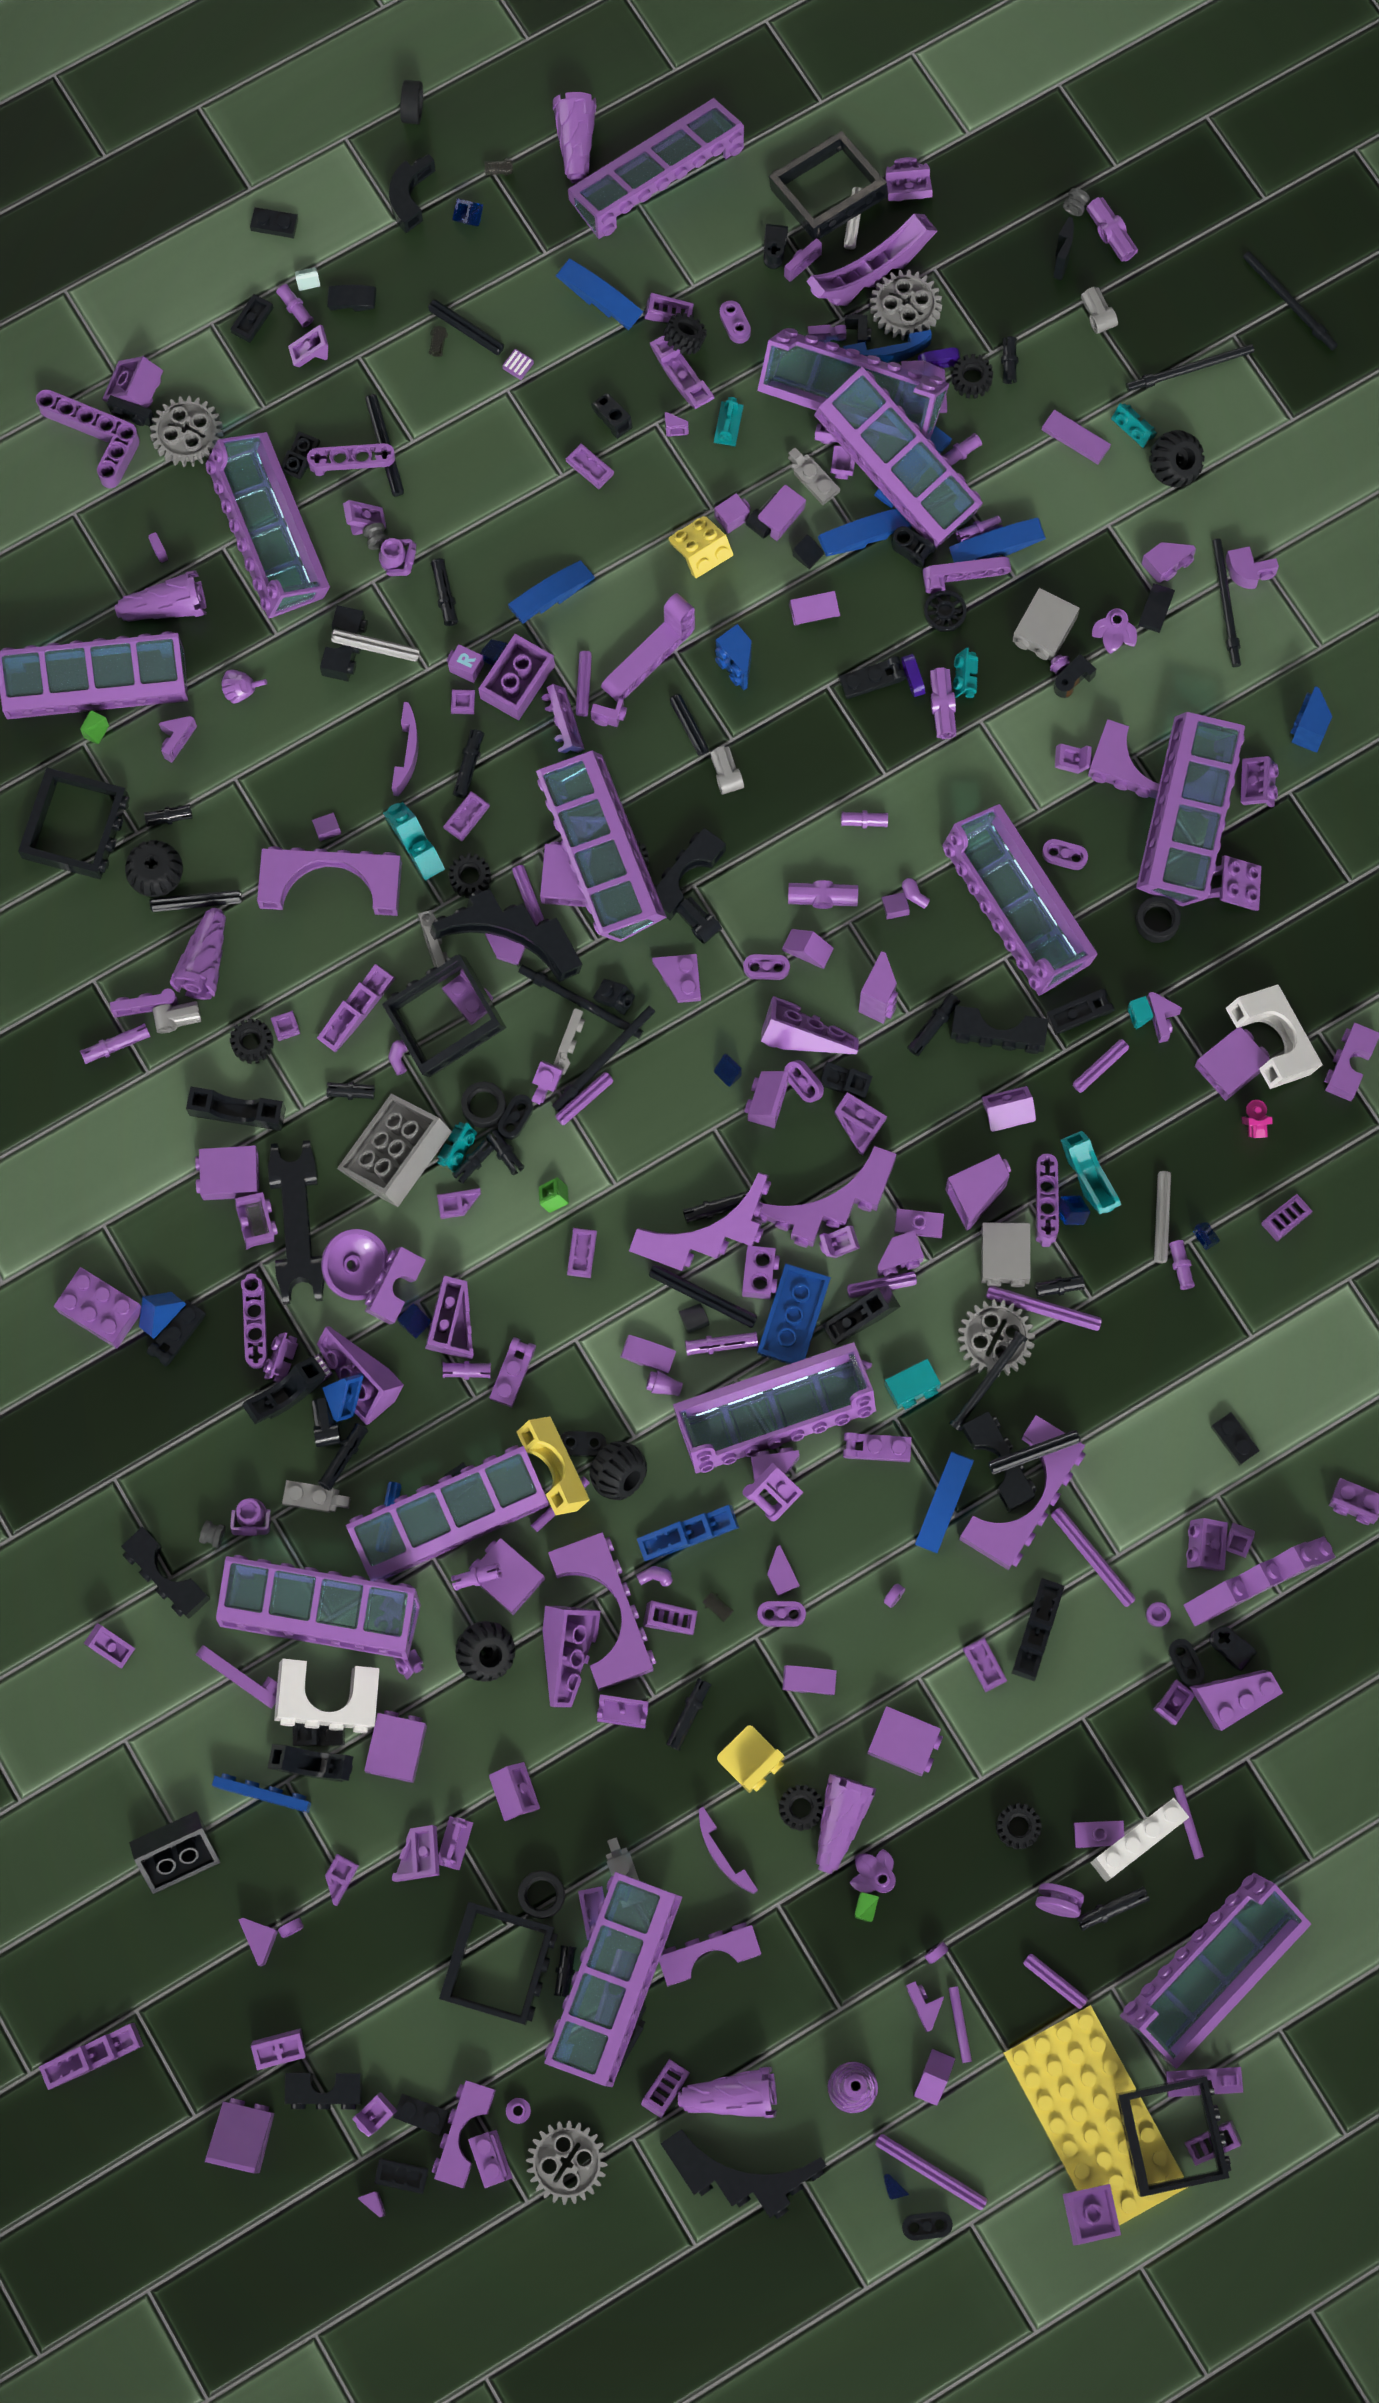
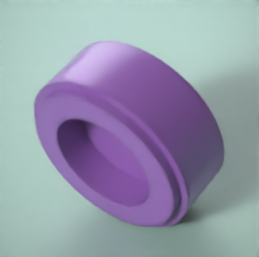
M895 1584L886 1595L884 1603L892 1608L903 1595L905 1588L900 1584Z
M1162 1602L1152 1603L1146 1610V1619L1154 1627H1162L1170 1620V1609Z
M297 1918L280 1927L278 1931L282 1938H286L301 1930L304 1925L301 1919Z
M941 1942L924 1957L929 1964H932L946 1954L949 1948L944 1942Z

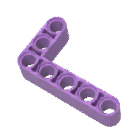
M47 389L40 391L36 396V403L44 417L109 443L98 464L97 473L104 487H116L120 483L139 446L140 439L136 427L130 422ZM46 402H52L50 405L44 406ZM66 410H72L69 414H63ZM87 418H92L89 422H83ZM112 426L110 430H104L105 427ZM132 434V437L124 438L126 435ZM118 453H123L121 457H114ZM108 472H113L109 477L104 476Z
M678 593L672 595L664 605V623L604 680L601 688L617 703L619 698L625 699L692 634L695 629L694 607Z

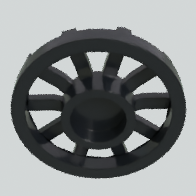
M950 590L933 593L927 599L924 606L926 621L930 627L941 632L954 631L962 625L966 618L967 607L965 601L959 594ZM947 595L945 601H942L940 596ZM951 596L957 599L954 603L950 602ZM937 598L939 604L936 605V604L932 603L931 601H932L933 599ZM960 603L962 605V609H955L957 604ZM928 606L935 608L936 611H928ZM954 613H963V615L959 618ZM937 614L936 618H934L933 620L930 619L929 615ZM951 618L958 622L953 625ZM939 619H941V625L935 624ZM947 620L949 626H946V627H945V626H944V623H945V621Z

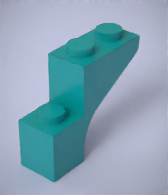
M403 802L391 805L383 814L408 852L418 873L424 880H427L445 870L434 846L426 838L412 811Z
M1083 1131L1061 1139L1067 1162L1076 1172L1086 1200L1099 1214L1111 1212L1114 1208L1120 1206L1119 1197L1101 1168L1088 1136Z

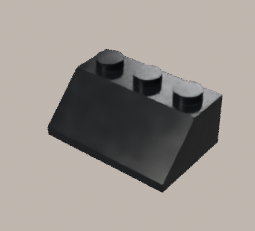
M197 1811L129 1842L134 1861L152 1894L221 1863L207 1829Z

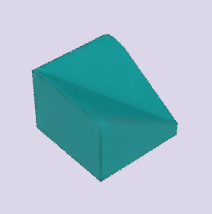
M1146 996L1130 1001L1127 1010L1134 1028L1138 1029L1153 1018V1013Z

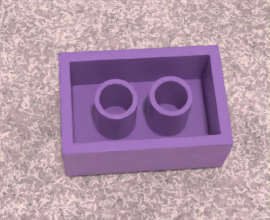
M514 634L480 685V699L519 721L555 667L554 655Z
M81 1267L54 1305L58 1313L118 1349L141 1314V1305Z

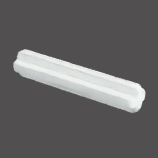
M854 187L851 196L863 188ZM861 214L847 222L844 239L845 249L854 250L856 248Z

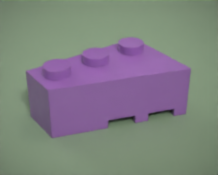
M448 1276L443 1277L425 1349L467 1360L473 1358L467 1281Z
M1266 1670L1190 1686L1214 1729L1220 1731L1283 1693L1272 1673Z

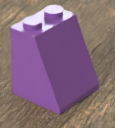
M999 1154L947 1179L945 1190L966 1231L972 1228L1007 1186L1011 1169L1007 1160H1002Z
M231 2098L230 2103H222L205 2162L245 2172L260 2173L274 2113L268 2112L269 2106L255 2103L254 2108L244 2106L245 2101Z

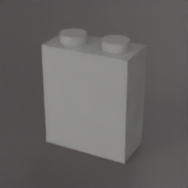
M1039 588L1016 628L1012 642L1023 650L1028 649L1035 652L1043 660H1052L1056 657L1074 625L1080 608Z
M982 1223L981 1283H986L988 1287H1000L1001 1284H1011V1287L1016 1288L1029 1284L1031 1279L1030 1223Z

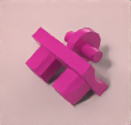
M1252 1100L1246 1106V1113L1249 1117H1242V1124L1248 1125L1249 1137H1268L1267 1124H1273L1272 1117L1266 1116L1267 1106L1263 1101Z

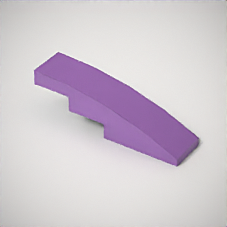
M375 964L363 982H359L348 999L340 1004L317 1039L334 1052H337L378 1003L395 980V977L378 964Z
M130 2023L39 2066L47 2089L50 2090L144 2045L135 2023Z

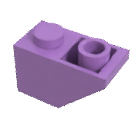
M1161 542L1143 556L1141 565L1160 584L1164 580L1169 581L1176 575L1177 570L1182 566L1184 568L1188 567L1194 561L1196 548L1193 545Z
M915 1230L892 1237L877 1267L878 1276H893L898 1273L897 1270L903 1268L911 1270L920 1266L924 1255Z
M783 1448L779 1450V1453L770 1454L769 1451L755 1453V1456L751 1457L754 1482L772 1463L787 1476L799 1460V1450L793 1451V1448Z

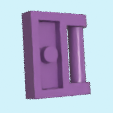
M773 1463L753 1484H749L743 1489V1495L748 1500H753L765 1512L766 1517L770 1521H776L803 1493ZM763 1489H766L778 1501L776 1505H771L760 1495Z

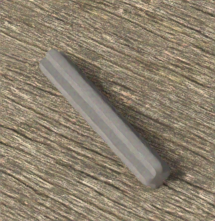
M334 629L331 634V641L334 643L414 662L419 658L418 648Z
M1160 1171L1157 1178L1154 1261L1156 1263H1166L1168 1260L1171 1173L1168 1171Z

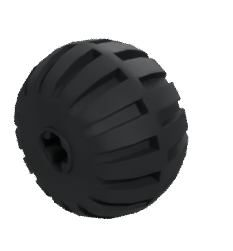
M1182 430L1167 432L1160 436L1151 448L1150 453L1152 455L1149 456V463L1152 464L1150 466L1155 478L1164 485L1170 487L1186 486L1195 481L1203 469L1204 465H1202V462L1205 461V455H1202L1204 452L1199 440L1188 432Z
M157 840L144 841L139 846L134 847L128 855L125 864L126 878L130 886L142 895L150 897L167 895L178 886L183 874L182 859L179 853L168 843ZM153 864H157V865H155V866L153 867V869H150V868H149V866H152Z
M623 1441L612 1442L603 1447L598 1452L596 1458H594L589 1473L591 1483L595 1490L605 1498L611 1500L626 1499L628 1496L633 1495L643 1483L644 1477L647 1474V1462L643 1453L635 1445Z
M489 1621L474 1623L472 1626L467 1627L457 1640L455 1653L458 1666L465 1675L473 1680L483 1682L497 1680L498 1677L505 1675L506 1671L513 1664V1659L515 1658L513 1638L506 1628L498 1623ZM484 1646L487 1647L485 1655L480 1653Z

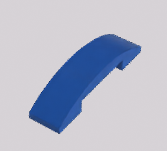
M931 330L910 333L907 343L867 350L865 342L843 346V349H856L862 355H873L879 357L880 361L897 363L911 358L931 344L932 333Z

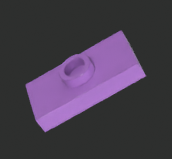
M817 238L805 249L798 250L794 254L793 259L785 265L784 277L789 282L821 256L822 243Z
M580 444L566 458V462L598 490L614 475V471L583 444Z
M471 791L443 828L460 841H463L490 807L489 803Z
M897 1209L894 1233L905 1234L915 1230L917 1236L942 1238L944 1214Z
M573 1228L567 1270L568 1276L591 1278L597 1231Z
M985 1637L962 1649L985 1693L1007 1682Z
M1123 1821L1074 1823L1075 1848L1111 1847L1124 1837Z
M602 1886L578 1891L587 1941L591 1939L589 1938V1932L592 1925L596 1924L598 1920L599 1905L602 1900H605ZM610 1927L607 1928L604 1937L612 1936Z

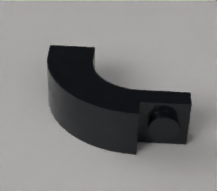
M429 154L417 159L412 166L407 161H404L397 168L390 182L389 198L392 213L397 224L405 233L423 221L421 209L410 196L417 184L436 171L434 159Z
M312 1356L296 1364L290 1373L279 1383L246 1400L242 1406L254 1424L267 1418L273 1419L309 1395L327 1375L315 1357Z
M272 1744L268 1769L305 1777L343 1782L349 1781L353 1769V1756L321 1753L288 1745Z

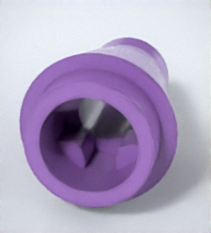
M658 1370L657 1372L651 1371L646 1390H650L652 1394L679 1396L683 1383Z

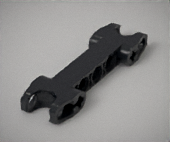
M310 1140L303 1141L302 1154L298 1160L293 1162L284 1161L281 1158L278 1143L271 1144L268 1174L270 1188L282 1189L287 1259L275 1260L276 1279L281 1291L282 1302L284 1305L291 1304L292 1289L301 1282L309 1283L313 1287L316 1302L323 1301L325 1284L321 1267L323 1255L312 1256L307 1186L318 1185V1171Z

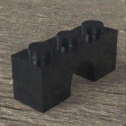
M337 605L331 625L332 630L338 629L360 635L366 632L368 620L365 619L364 611ZM342 645L339 648L325 647L320 665L322 676L349 682L350 674L354 675L356 670V661H354L356 653L360 654L361 649Z
M286 2073L285 2104H291V2109H306V2104H316V2109H331V2104H341V2109L356 2110V2105H362L363 2074L336 2073L333 2089L328 2093L322 2094L314 2088L313 2073Z

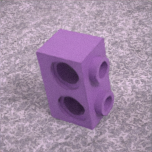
M747 1245L742 1297L770 1300L771 1293H776L777 1279H773V1272L779 1269L780 1256L775 1255L776 1248ZM759 1257H766L769 1263L765 1266H760L756 1263V1260ZM761 1279L767 1285L763 1289H757L753 1283Z

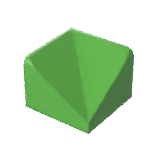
M90 711L80 730L85 739L99 744L109 727V723L106 717Z
M557 1177L539 1186L540 1205L551 1213L569 1204L567 1185Z
M863 1892L860 1893L854 1914L855 1918L872 1922L879 1897Z

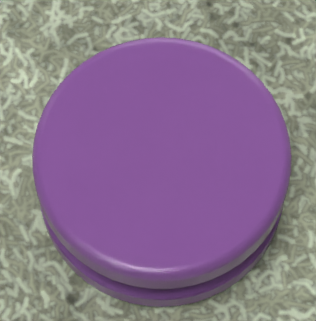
M1043 1883L1039 1886L1038 1892L1043 1895L1036 1899L1035 1904L1039 1909L1063 1917L1076 1918L1080 1916V1908L1084 1901V1895L1081 1892L1052 1883Z

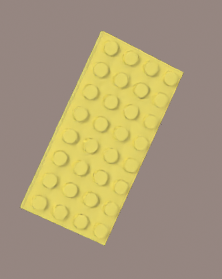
M1091 2005L1003 2053L1076 2190L1110 2184L1119 2225L1186 2189L1181 2188L1140 2197L1137 2194L1116 2093L1135 2090L1136 2087ZM1142 2098L1131 2099L1130 2104L1148 2185L1184 2177Z

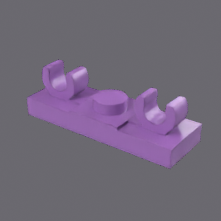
M552 684L547 687L549 694H544L542 700H551V704L545 710L554 712V722L562 734L554 738L557 742L564 741V745L558 749V752L567 753L571 750L579 753L584 750V746L566 689Z
M1241 2067L1165 2072L1166 2083L1205 2075L1208 2080L1212 2081L1215 2094L1243 2093ZM1198 2085L1167 2092L1168 2097L1200 2095Z

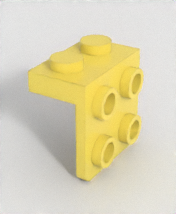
M706 516L696 519L693 523L678 530L669 537L670 544L685 557L691 574L695 578L700 577L733 556L726 534Z
M749 1725L718 1754L717 1760L750 1793L753 1789L757 1792L767 1782L764 1778L769 1773L775 1774L783 1767L784 1763L782 1761L785 1756L778 1749L775 1750L753 1726Z

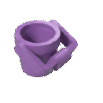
M389 538L382 543L379 562L381 567L387 571L386 574L388 576H407L411 573L416 554V543L411 539Z
M248 1498L242 1500L237 1505L236 1510H232L231 1533L243 1536L268 1534L270 1532L271 1509L266 1510L264 1504L258 1499ZM236 1520L242 1527H235Z

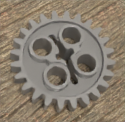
M899 270L898 276L891 272L889 280L886 277H882V284H876V290H872L873 298H870V305L872 306L870 314H874L873 322L879 321L878 329L885 327L884 334L892 331L893 338L901 334V339L904 340L905 336L910 333L930 330V326L935 327L936 320L940 319V311H942V304H940L942 296H939V288L933 289L934 281L927 283V275L921 279L919 278L918 271L912 276L910 270L907 271L906 275H903L902 271ZM906 289L907 292L902 293L899 290ZM917 301H925L926 304H919ZM892 305V306H894L895 308H894V309H888V308H886V306ZM906 317H911V318H913L914 320H912V321H907V320H905L904 318H906Z
M179 396L178 403L170 399L171 406L168 407L162 404L164 411L157 410L156 413L159 418H152L154 425L150 426L151 433H153L150 437L153 441L154 449H158L159 456L165 455L166 462L172 459L175 466L179 461L182 462L183 467L189 461L192 467H194L195 460L203 464L202 457L209 458V452L213 450L217 440L220 439L219 437L224 436L221 430L223 424L220 421L219 413L215 414L214 406L209 408L208 401L201 405L199 397L194 402H192L191 396H188L187 401H183L182 397ZM179 416L185 417L183 420H176V418ZM199 423H206L203 427H197ZM170 436H177L174 440H168ZM193 442H197V443H198V444H197L196 446H194V447H190V446H189V444H191V443H193Z
M993 1299L991 1306H988L983 1301L982 1309L975 1305L973 1308L975 1314L967 1311L966 1316L969 1320H961V1324L966 1328L958 1329V1333L964 1335L957 1339L958 1343L964 1344L959 1348V1352H967L963 1360L971 1359L970 1368L977 1364L979 1366L978 1373H981L983 1369H987L988 1374L999 1359L995 1351L998 1349L1005 1350L1013 1340V1338L1008 1337L1006 1334L1007 1329L1013 1328L1028 1338L1026 1342H1022L1003 1368L1007 1376L1010 1374L1011 1367L1017 1372L1019 1369L1017 1363L1025 1365L1026 1360L1023 1356L1030 1357L1032 1353L1027 1349H1032L1035 1345L1029 1341L1035 1338V1334L1028 1333V1331L1033 1329V1325L1025 1324L1029 1316L1021 1318L1022 1309L1016 1312L1013 1311L1014 1303L1008 1308L1005 1307V1300L1001 1302L1000 1306H997L995 1299ZM986 1318H993L996 1320L997 1325L995 1327H988L985 1325L984 1320ZM1006 1320L1007 1323L1000 1334L999 1340H997L990 1356L987 1357L985 1354L991 1345L993 1337L996 1335L1001 1322ZM977 1338L985 1340L986 1347L977 1348L974 1345V1340Z
M559 2121L556 2130L551 2125H548V2134L543 2131L539 2132L542 2137L541 2141L537 2139L532 2140L537 2145L536 2149H528L530 2153L534 2154L533 2158L526 2159L527 2162L533 2163V2167L529 2168L527 2172L535 2174L530 2182L538 2181L539 2185L536 2191L544 2188L546 2190L544 2198L552 2194L554 2203L559 2197H562L563 2205H566L568 2198L571 2197L572 2202L576 2204L577 2196L579 2195L583 2200H586V2191L595 2194L592 2188L593 2184L596 2186L602 2185L597 2180L598 2176H606L605 2173L600 2171L601 2167L608 2166L607 2163L601 2162V2158L607 2156V2153L599 2152V2149L604 2144H596L594 2142L598 2135L595 2134L590 2137L589 2127L584 2132L581 2131V2123H578L575 2129L572 2128L571 2121H568L566 2128H563L562 2123ZM562 2137L568 2138L571 2143L570 2149L566 2152H561L557 2149V2141ZM580 2143V2148L571 2160L572 2164H574L573 2167H567L558 2182H554L556 2174L563 2166V2163L560 2161L561 2158H567L574 2146ZM583 2151L591 2155V2163L588 2166H581L577 2161L578 2155ZM547 2159H553L557 2164L556 2171L552 2174H548L543 2170V2163ZM568 2173H573L577 2176L578 2182L573 2188H568L564 2184V2177Z

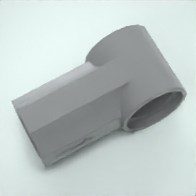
M1091 287L1081 294V299L1090 315L1091 327L1096 334L1118 325L1116 313L1112 307H1108L1099 287Z
M722 746L710 752L721 794L743 789V779L740 770L736 769L730 748Z
M197 1001L176 1006L164 1004L152 1009L157 1033H169L175 1031L177 1027L201 1022Z

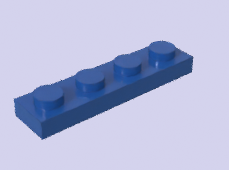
M222 1773L221 1777L214 1776L212 1786L215 1788L309 1813L311 1803L306 1801L307 1796L292 1793V1797L283 1795L282 1789L269 1786L268 1790L259 1788L260 1783L246 1780L245 1784L236 1782L235 1776Z

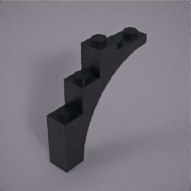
M490 889L485 891L478 890L471 894L467 908L461 907L448 917H438L433 921L430 930L434 940L453 934L469 932L487 933L507 938L525 946L526 949L537 955L550 968L559 982L579 974L583 965L557 918L550 921L549 919L542 920L536 926L523 903L518 906L515 904L510 905L502 912Z
M682 2129L660 2143L694 2195L699 2192L703 2196L713 2189L711 2183L716 2181L731 2206L737 2204L740 2208L751 2200L749 2195L753 2192L769 2218L775 2216L776 2219L789 2211L787 2206L791 2203L787 2199L786 2194L795 2195L804 2188L802 2185L804 2181L809 2178L815 2181L825 2174L823 2168L827 2166L820 2157L804 2167L785 2173L768 2175L744 2173L728 2168L709 2158L691 2142Z

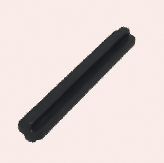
M432 300L428 308L431 313L492 353L500 355L503 351L504 344L439 301Z
M240 890L152 898L150 899V908L152 912L239 904L242 902V895Z
M1076 1430L991 1460L988 1463L989 1469L992 1474L999 1473L1078 1444L1080 1436Z

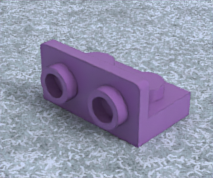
M1269 756L1242 759L1241 803L1243 805L1266 803L1269 807L1275 806V799L1278 797L1275 781L1279 775L1278 765Z
M461 969L460 975L445 985L442 990L470 1025H472L487 1014V1011L463 969ZM484 988L490 1000L492 1001L493 997L488 992V990Z
M1340 1478L1328 1506L1333 1507V1511L1340 1515L1347 1516L1348 1513L1355 1516L1356 1521L1362 1524H1374L1379 1517V1494Z
M1206 1518L1190 1521L1188 1528L1189 1543L1186 1553L1187 1568H1205L1215 1571L1225 1570L1227 1522Z

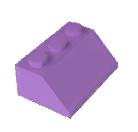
M882 951L861 990L859 1013L884 1024L886 1018L891 1019L895 1012L898 992H896L897 983L887 955Z

